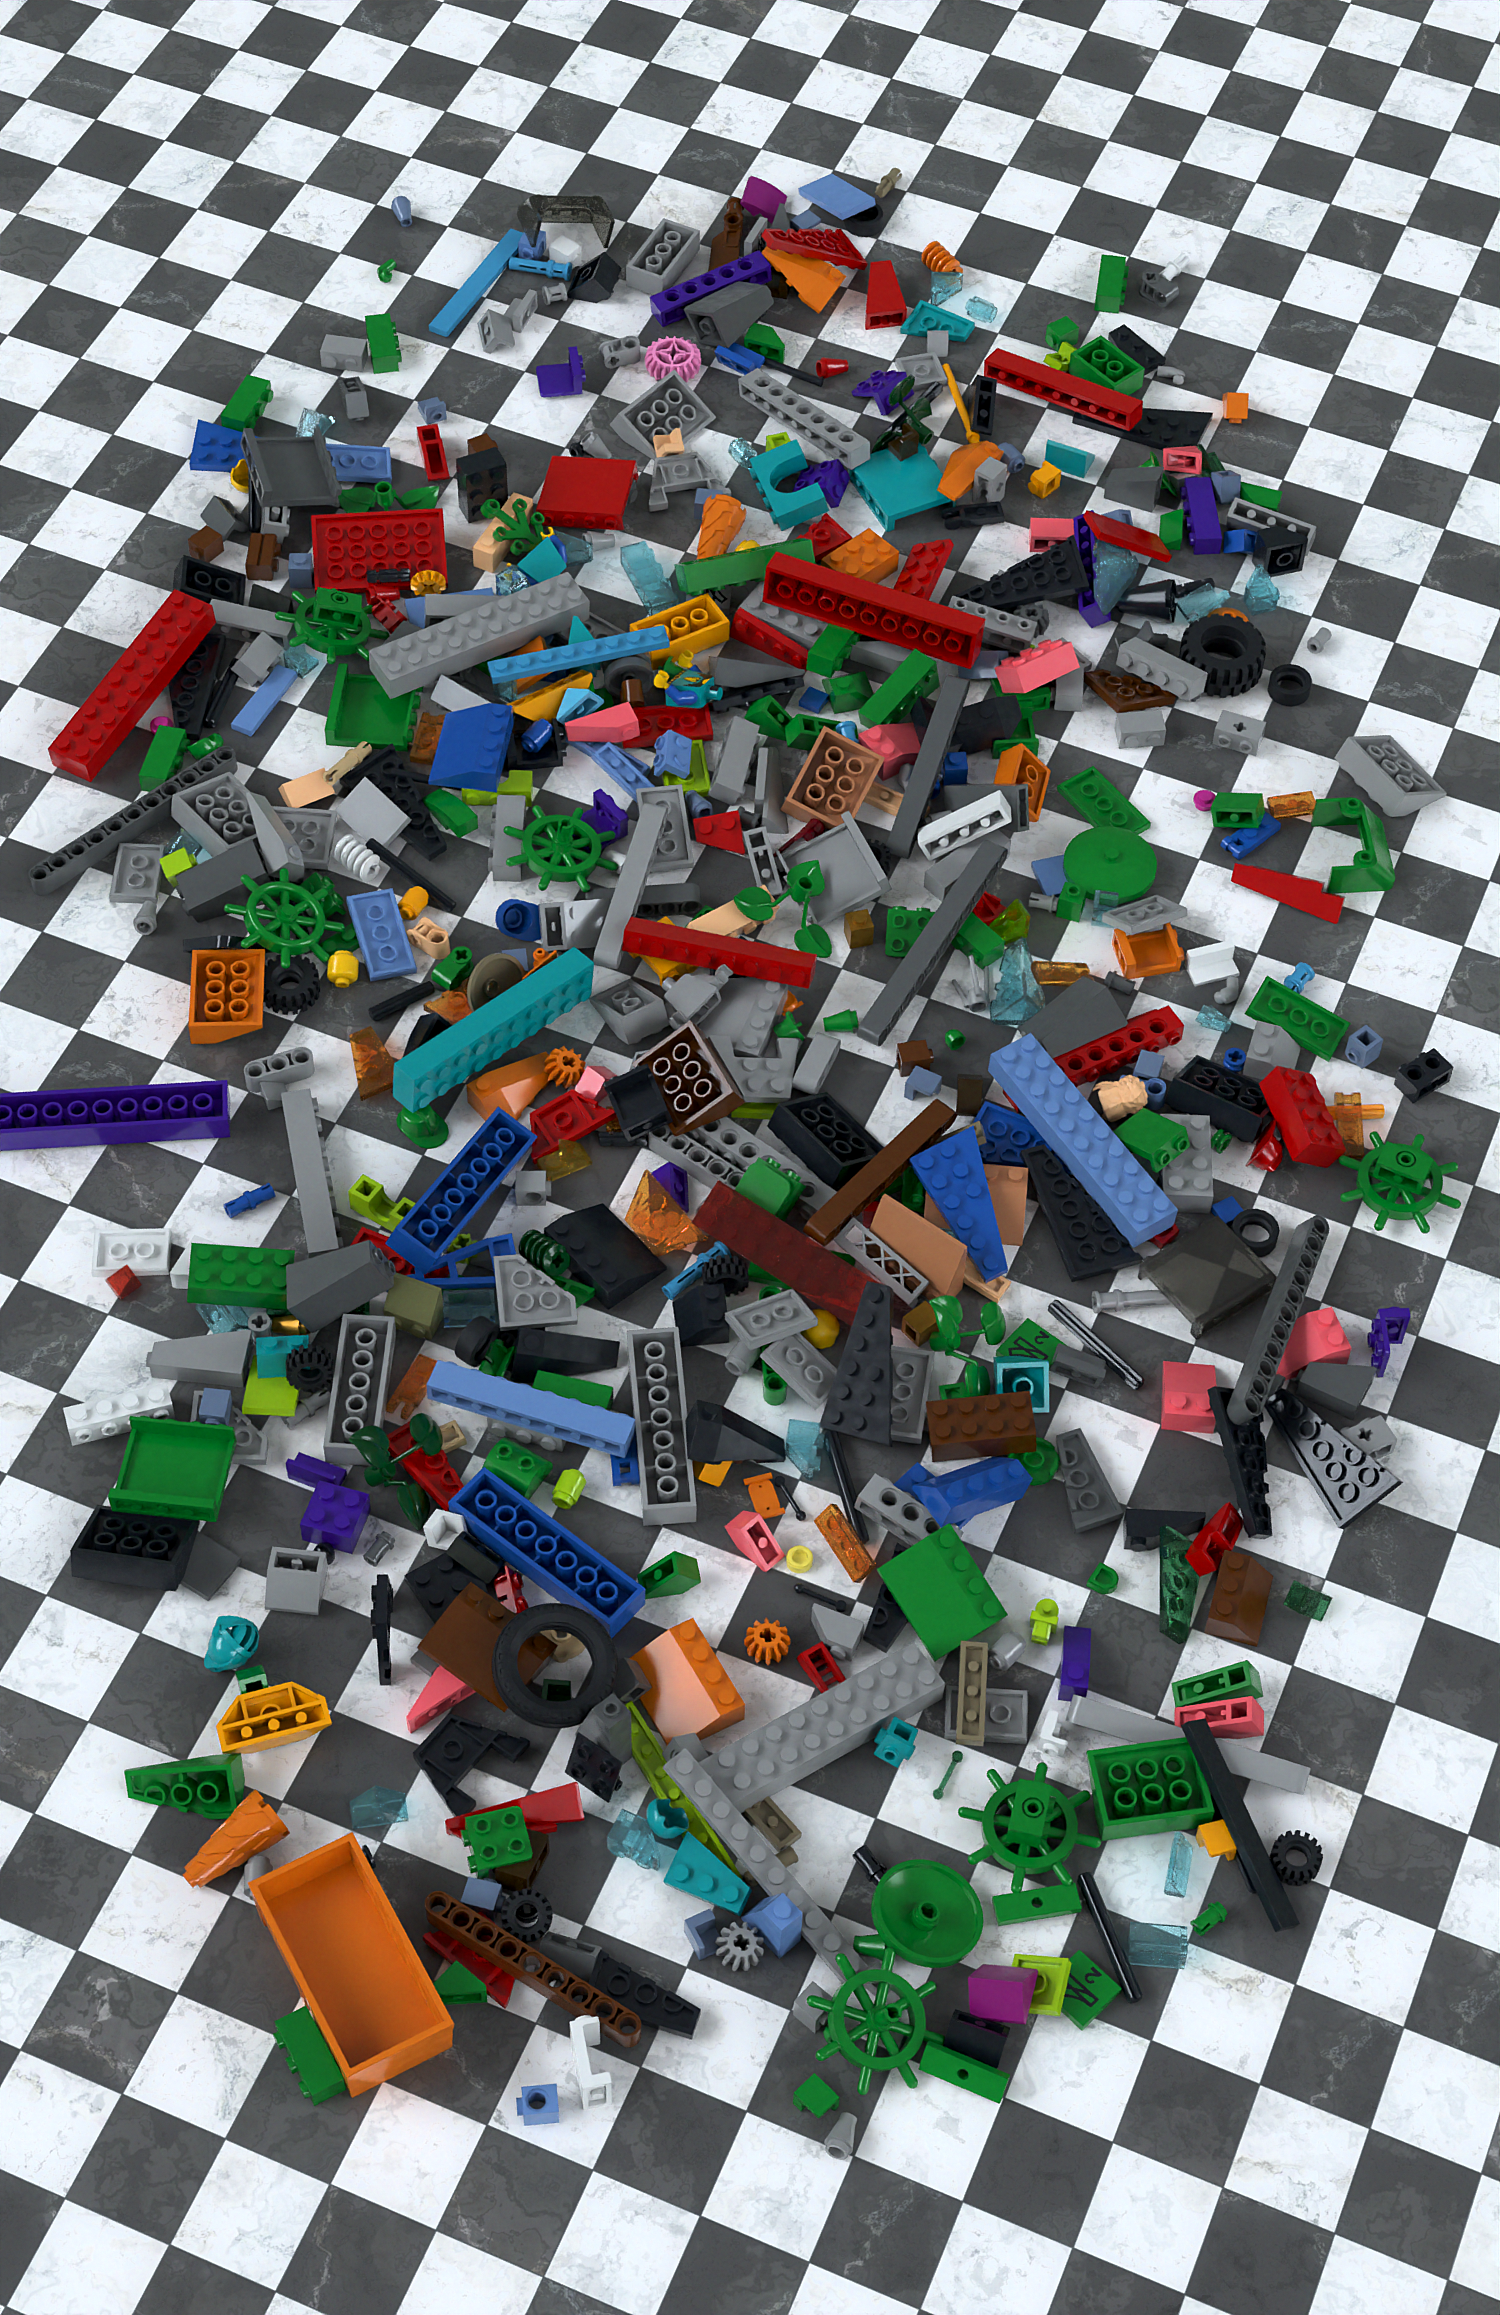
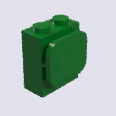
M758 1157L756 1162L748 1167L735 1189V1196L727 1209L764 1233L775 1237L806 1185L799 1182L802 1177L790 1170L785 1173L780 1170L781 1164L768 1157L766 1161Z

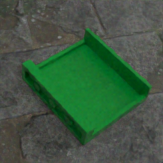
M339 663L325 725L326 745L357 747L362 741L368 743L363 748L370 744L372 749L382 750L393 743L396 751L408 752L409 743L414 741V729L412 727L417 725V712L415 711L420 709L421 704L419 692L423 693L424 686L390 699L374 675L350 674L348 664Z
M130 1416L129 1421L132 1429L115 1488H110L108 1495L112 1511L217 1522L237 1442L234 1427H229L225 1424H203L198 1421L181 1422L174 1419L162 1420L152 1419L148 1416Z

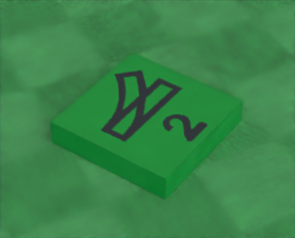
M1027 1318L996 1350L995 1356H1024L1048 1360L1050 1369L1057 1345L1059 1343L1066 1344Z
M1078 1950L1069 1959L1072 1965L1061 2012L1083 2031L1121 1993L1122 1988L1082 1951Z

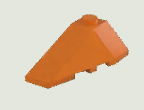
M767 246L762 251L763 256L777 272H782L787 278L786 283L790 287L794 286L800 293L798 297L801 301L818 314L846 278L843 273L831 264L819 259L804 258L795 253L791 255L778 249L774 251Z

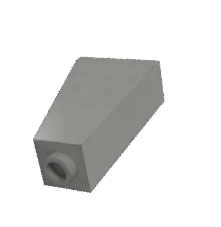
M241 1330L154 1342L152 1352L147 1354L146 1367H150L152 1378L244 1388L254 1345L252 1331Z

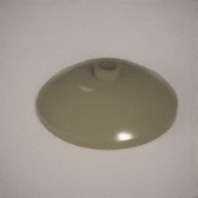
M494 953L483 958L475 966L469 978L467 988L468 1003L472 1012L522 981L526 972L522 964L515 957L505 953Z

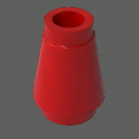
M823 357L816 362L817 375L824 379L848 372L849 368L846 359Z
M371 585V587L366 588L368 605L374 606L380 602L376 597L377 595L383 601L388 599L390 602L400 599L398 587Z

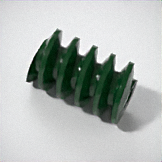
M532 1229L527 1231L519 1242V1254L532 1265H535L551 1276L561 1275L570 1265L571 1258L566 1248L538 1230Z

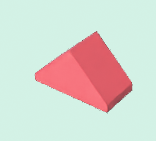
M1196 446L1164 448V470L1202 474V452Z
M587 1066L574 1090L581 1093L583 1097L591 1098L599 1103L608 1095L603 1087V1083L617 1075L605 1066Z

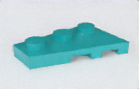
M920 300L901 326L900 334L927 337V331H948V340L965 342L974 330L975 322Z
M687 1830L663 1882L667 1886L741 1916L752 1892L751 1888Z

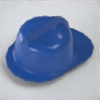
M509 899L498 907L495 922L501 933L524 941L533 942L541 939L538 905L519 899Z

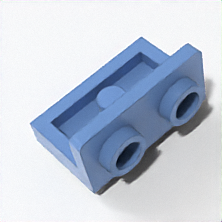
M670 729L663 736H659L654 746L656 749V756L653 761L655 766L654 775L659 777L666 770L685 779L690 771L692 740Z

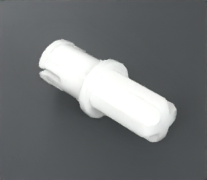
M1181 253L1174 261L1168 262L1166 268L1159 275L1171 281L1173 277L1181 273V269L1187 264L1189 257L1185 253Z

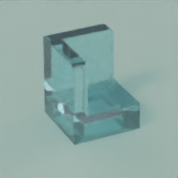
M305 643L297 647H290L283 653L285 667L296 671L301 679L319 665L318 659L306 653Z
M180 828L166 845V852L171 854L184 847L189 854H194L199 848V843L184 829Z
M1095 890L1091 926L1114 929L1113 926L1102 922V914L1117 908L1119 893Z

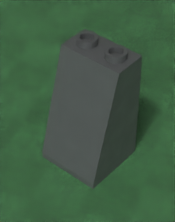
M737 281L686 306L684 311L699 343L729 348L774 304V300L767 285Z
M252 839L176 875L179 884L175 886L180 898L185 900L182 906L188 916L192 915L197 923L231 914L224 910L226 904L246 905L252 892L241 882L240 878L242 875H248L259 886L275 882L274 877L268 875L263 855ZM271 897L274 901L280 900V897ZM259 902L256 906L263 905V903Z
M1082 976L1019 1027L1018 1031L1022 1037L1031 1033L1053 1059L1123 1028L1129 1023L1109 989L1098 982Z
M370 1240L286 1265L287 1310L311 1333L317 1332L342 1317L343 1314L351 1312L394 1286L393 1276L396 1274L395 1266L391 1260L389 1261L383 1255L381 1249L377 1248Z

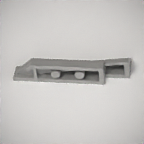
M760 746L754 814L760 813L763 815L762 827L766 826L767 833L788 834L787 815L780 811L785 799L779 752L776 747Z

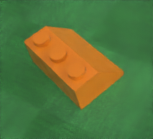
M1021 743L1001 752L993 784H1028L1029 821L1037 822L1051 770Z

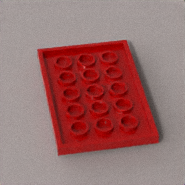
M443 508L311 515L315 595L317 587L326 589L336 588L338 591L347 593H364L366 588L371 587V585L398 587L399 591L411 590L410 582L412 577L426 570L442 574L446 580L445 588H448ZM397 568V571H400V568L410 569V581H401V579H398V582H380V580H377V583H369L367 581L368 570L376 569V572H379V569Z

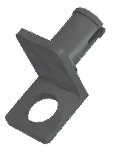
M1149 621L1144 622L1136 636L1155 647L1166 648V645H1168V635L1153 633ZM1116 637L1115 642L1118 651L1122 643L1132 638Z

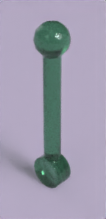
M954 1751L952 1753V1762L938 1789L933 1791L935 1799L939 1800L943 1797V1790L956 1764L960 1763L963 1759L962 1752Z

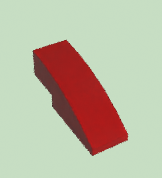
M438 424L418 426L417 440L428 482L450 479Z
M1231 1502L1226 1503L1208 1521L1185 1555V1558L1199 1577L1217 1570L1224 1550H1233L1244 1525V1520Z

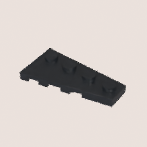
M802 677L786 678L723 697L719 701H709V711H716V714H722L730 711L729 707L736 705L737 708L751 705L750 701L759 700L768 695H785L791 693L793 689L804 687V681Z
M600 1949L588 1984L638 2015L642 2025L692 2040L701 2015L700 2008L670 1990L662 1989L656 1985L655 1981L648 1977H642L632 1971L631 1967L623 1962L615 1961L609 1957V1954ZM583 1996L582 2002L587 1999L585 1996ZM600 2011L611 2015L608 2011Z

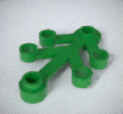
M519 498L512 504V509L516 513L518 522L500 509V504L497 500L488 499L481 506V513L488 519L497 517L513 529L506 530L504 527L499 526L493 532V538L498 542L516 540L510 547L514 555L530 553L543 541L541 532L545 535L542 526L545 518L540 512H535L530 517V523L534 526L536 536L532 534L525 515L527 503L523 499ZM526 539L531 544H524L520 540Z

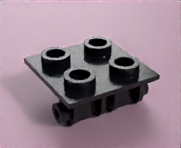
M578 1732L565 1773L607 1803L610 1802L613 1791H618L623 1784L619 1776L623 1763Z

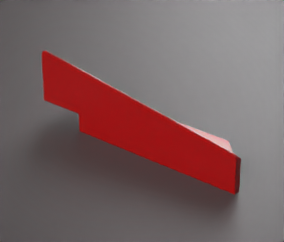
M1235 863L1231 877L1233 883L1334 924H1337L1346 898L1345 896L1323 892L1325 882L1253 865L1247 866Z
M578 1782L446 1819L445 1828L448 1835L453 1834L462 1839L461 1830H465V1817L519 1806L522 1809L526 1828L544 1834L557 1832L556 1823L584 1821Z

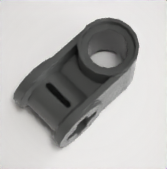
M1152 270L1143 272L1141 278L1143 283L1139 288V293L1142 297L1152 301L1158 307L1164 308L1179 295V288L1174 282L1167 280Z

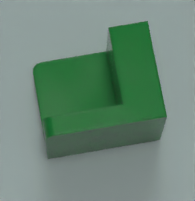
M814 2073L794 2092L793 2104L800 2111L807 2107L817 2118H821L830 2108L835 2111L839 2107L840 2097Z

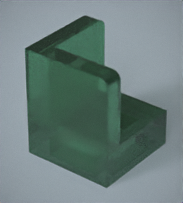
M1294 1580L1283 1605L1299 1614L1322 1621L1333 1597L1314 1587Z

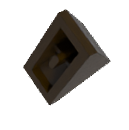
M958 1074L957 1116L976 1117L978 1115L982 1101V1075Z

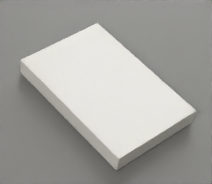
M171 1228L95 1230L92 1277L169 1275Z

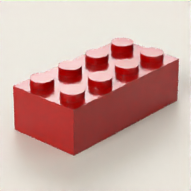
M1276 1066L1259 1083L1292 1161L1328 1168L1346 1151L1342 1137L1335 1127L1334 1119L1326 1107L1325 1099L1321 1095L1316 1085V1079L1312 1074Z

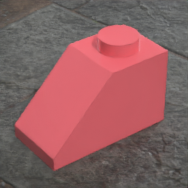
M743 1510L724 1526L736 1547L763 1572H767L785 1556L760 1513Z

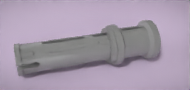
M1168 1288L1135 1292H1122L1119 1289H1114L1113 1292L1107 1293L1092 1292V1308L1095 1314L1100 1313L1102 1310L1121 1312V1310L1127 1307L1168 1305L1171 1301Z

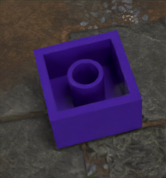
M319 1480L300 1523L302 1540L317 1545L321 1542H327L335 1550L353 1554L371 1512L369 1494Z

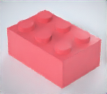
M1048 639L1039 642L1038 647L1035 649L1028 648L1019 652L1020 656L1016 658L1008 657L1001 661L1002 664L994 667L1003 693H1027L1080 666L1072 642H1062L1061 639L1051 642Z

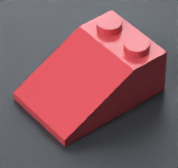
M913 723L876 725L858 734L860 745L885 758L877 773V776L882 781L897 775L903 764L915 765L921 746Z
M1332 1307L1309 1312L1296 1319L1276 1374L1279 1373L1284 1376L1285 1381L1296 1378L1301 1369L1305 1371L1309 1362L1347 1364L1352 1348Z
M1163 1361L1161 1429L1213 1434L1216 1420L1209 1404L1210 1398L1207 1390L1216 1386L1215 1365Z

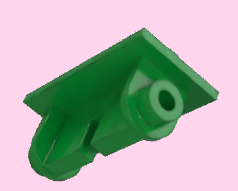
M908 1167L903 1172L901 1204L912 1211L924 1214L926 1190L913 1169Z
M495 1339V1341L490 1343L485 1358L491 1364L484 1360L478 1370L494 1377H503L507 1367L512 1363L515 1346L506 1348L502 1340Z

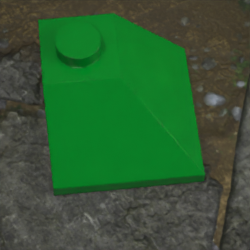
M865 671L822 679L825 692L829 694V702L834 714L859 710L874 694Z

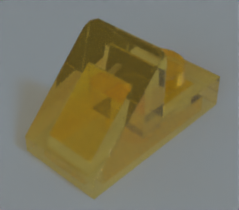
M559 1139L558 1151L537 1159L538 1168L540 1171H546V1180L551 1182L592 1165V1160L581 1143L565 1139Z

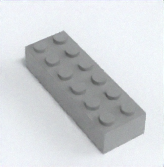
M343 1314L323 1445L325 1462L371 1466L357 1447L349 1441V1438L359 1429L370 1425L378 1426L383 1430L396 1339L394 1317Z

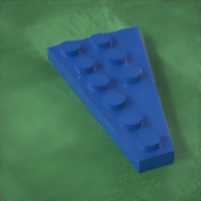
M198 419L189 463L190 470L231 472L239 460L245 459L240 445L243 432Z
M985 1101L973 1123L981 1122L987 1143L979 1146L982 1163L1024 1167L1020 1157L1021 1150L1045 1144L1063 1165L1064 1171L1068 1175H1073L1026 1117Z
M973 1125L909 1158V1164L957 1240L968 1246L967 1256L986 1284L1007 1273L1008 1266Z

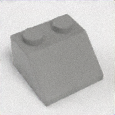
M1257 1020L1242 1075L1263 1080L1276 1066L1295 1070L1301 1047L1281 1026Z

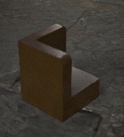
M907 422L902 425V436L889 442L888 450L900 461L917 454L919 433Z

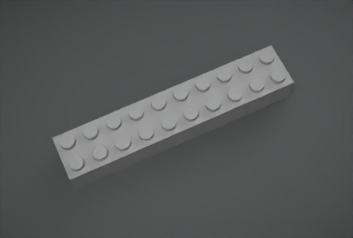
M565 572L369 650L370 670L389 698L392 699L439 680L441 674L452 675L524 646L538 636L544 638L569 628L572 625L573 616H578L581 622L589 619L590 601L569 572Z
M913 1642L698 1763L741 1814L755 1803L764 1801V1798L767 1796H773L875 1738L880 1728L886 1729L894 1716L905 1721L942 1700L945 1682Z

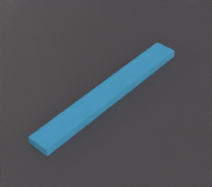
M510 229L429 324V331L444 337L450 335L508 266L510 257H515L519 253L518 242L523 235L522 232Z

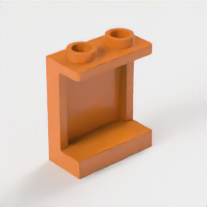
M1170 922L1164 924L1162 930L1127 936L1124 931L1114 929L1112 946L1123 976L1127 979L1180 971L1181 961H1184L1183 948L1178 946L1177 932L1175 929H1172Z

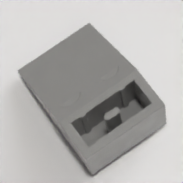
M609 898L538 904L542 948L545 951L567 950L573 947L577 949L596 947L609 910Z

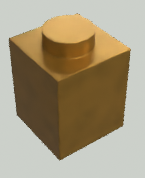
M868 909L845 913L844 934L850 949L873 945L874 925Z
M927 1301L903 1316L901 1331L917 1347L927 1342L932 1332L939 1331L934 1310Z

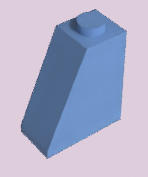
M784 1893L760 1900L741 1916V1920L747 1922L751 1930L757 1927L756 1935L763 1937V1942L779 1959L801 1941L803 1913Z

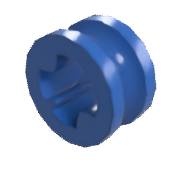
M1239 1048L1228 1049L1223 1060L1224 1067L1234 1072L1241 1071L1245 1065V1052ZM1233 1058L1238 1059L1236 1062L1231 1061Z

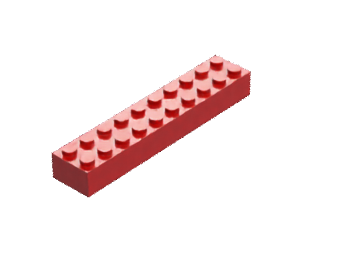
M775 552L766 566L762 602L912 651L917 649L925 655L968 669L972 668L980 654L986 620L984 618L780 552Z
M176 589L173 590L48 747L53 766L92 782L215 625L216 619L211 604Z

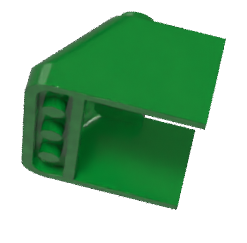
M1354 797L1316 799L1311 827L1357 825L1363 850L1355 853L1353 865L1332 866L1326 892L1339 894L1390 890L1395 882V873L1381 819L1361 800Z

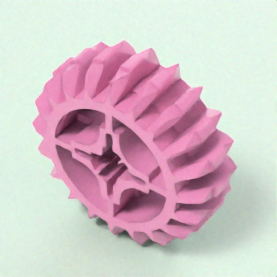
M666 336L665 339L658 338L657 342L654 341L651 346H648L645 355V367L649 371L650 376L655 377L656 381L663 379L671 371L675 370L685 382H688L689 378L694 379L695 374H698L700 370V349H697L696 344H692L691 340L685 341L684 337L679 339L676 336L673 338Z

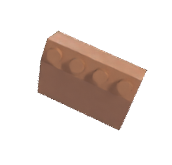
M824 726L780 811L805 823H808L813 818L818 819L824 824L826 829L830 830L844 823L841 814L848 810L854 819L885 758Z
M983 1164L1002 1245L1022 1246L1028 1168ZM926 1191L924 1219L957 1239Z
M884 1194L869 1231L930 1282L921 1293L929 1301L944 1295L956 1297L963 1287L968 1246ZM866 1236V1241H872L868 1236ZM877 1244L866 1245L867 1256L870 1259L881 1258V1247ZM885 1252V1257H891L888 1253ZM885 1261L886 1272L889 1275L900 1274V1265L897 1261ZM875 1262L877 1265H879V1266L882 1268V1263H881V1262ZM903 1267L904 1273H910ZM916 1277L904 1278V1283L913 1291L922 1283Z

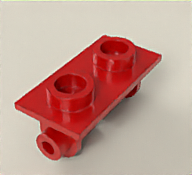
M377 595L376 597L380 602L372 607V615L392 634L403 620L407 621L408 619L399 610L395 613L396 607L388 599L383 601Z
M505 1566L506 1574L498 1573L495 1576L494 1585L497 1598L501 1600L507 1597L506 1600L499 1603L518 1615L529 1608L525 1597L522 1595L523 1580L519 1573H515L508 1566Z

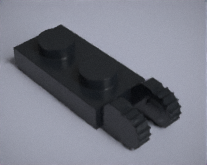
M999 501L958 505V507L945 508L941 513L943 520L945 519L944 526L948 530H956L961 526L1004 523L1005 519Z

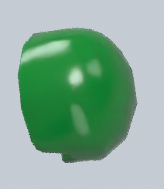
M213 733L192 745H187L186 748L199 761L223 746L224 742L219 733Z

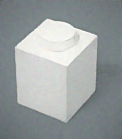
M562 235L549 245V259L555 260L556 263L566 264L570 262L573 269L581 263V246Z

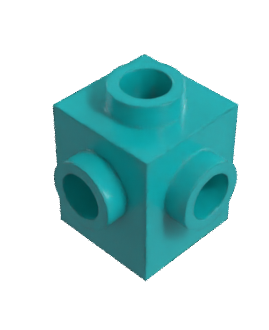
M894 1716L886 1729L881 1727L874 1739V1742L877 1743L874 1755L898 1768L903 1759L908 1761L916 1748L913 1743L918 1729Z

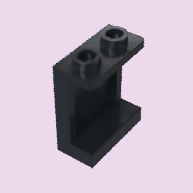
M552 718V727L554 729L552 737L538 752H529L522 746L521 736L526 730L513 731L512 729L506 753L508 772L509 770H532L563 766V757L567 756L566 744L561 743V740H564L563 727L558 726L556 718Z
M648 1064L636 1066L631 1071L620 1076H614L609 1081L603 1083V1087L619 1120V1125L628 1142L673 1122Z

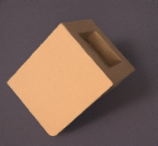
M675 428L670 435H655L653 437L657 458L683 454L685 451L680 428Z

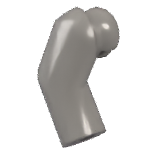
M1158 366L1157 368L1158 377L1173 378V383L1177 385L1184 383V371L1168 366Z
M909 763L903 764L900 767L897 782L904 791L914 768V765Z
M1228 977L1226 980L1227 987L1214 994L1217 1004H1228L1238 998L1239 985L1237 977Z

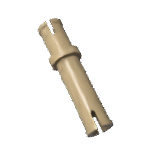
M362 741L354 749H349L345 757L323 773L324 781L326 782L332 778L327 784L334 785L349 770L361 764L363 759L372 752L371 745L369 744L363 748L368 742Z

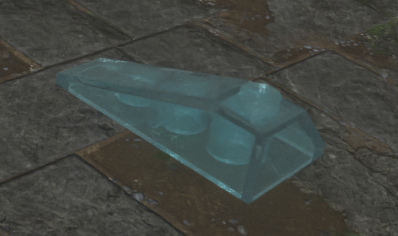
M1097 539L1093 547V555L1097 557V562L1093 564V569L1097 576L1094 579V598L1103 615H1107L1136 577L1139 563L1136 556H1132L1130 550Z
M1021 937L1004 950L999 969L1002 973L1001 980L995 984L994 990L997 991L996 999L991 1000L990 1020L996 1025H1023L1046 1006L1045 996L1026 939Z

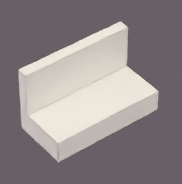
M1232 940L1187 950L1184 966L1195 987L1224 980L1231 976H1239V971L1232 959L1235 949Z

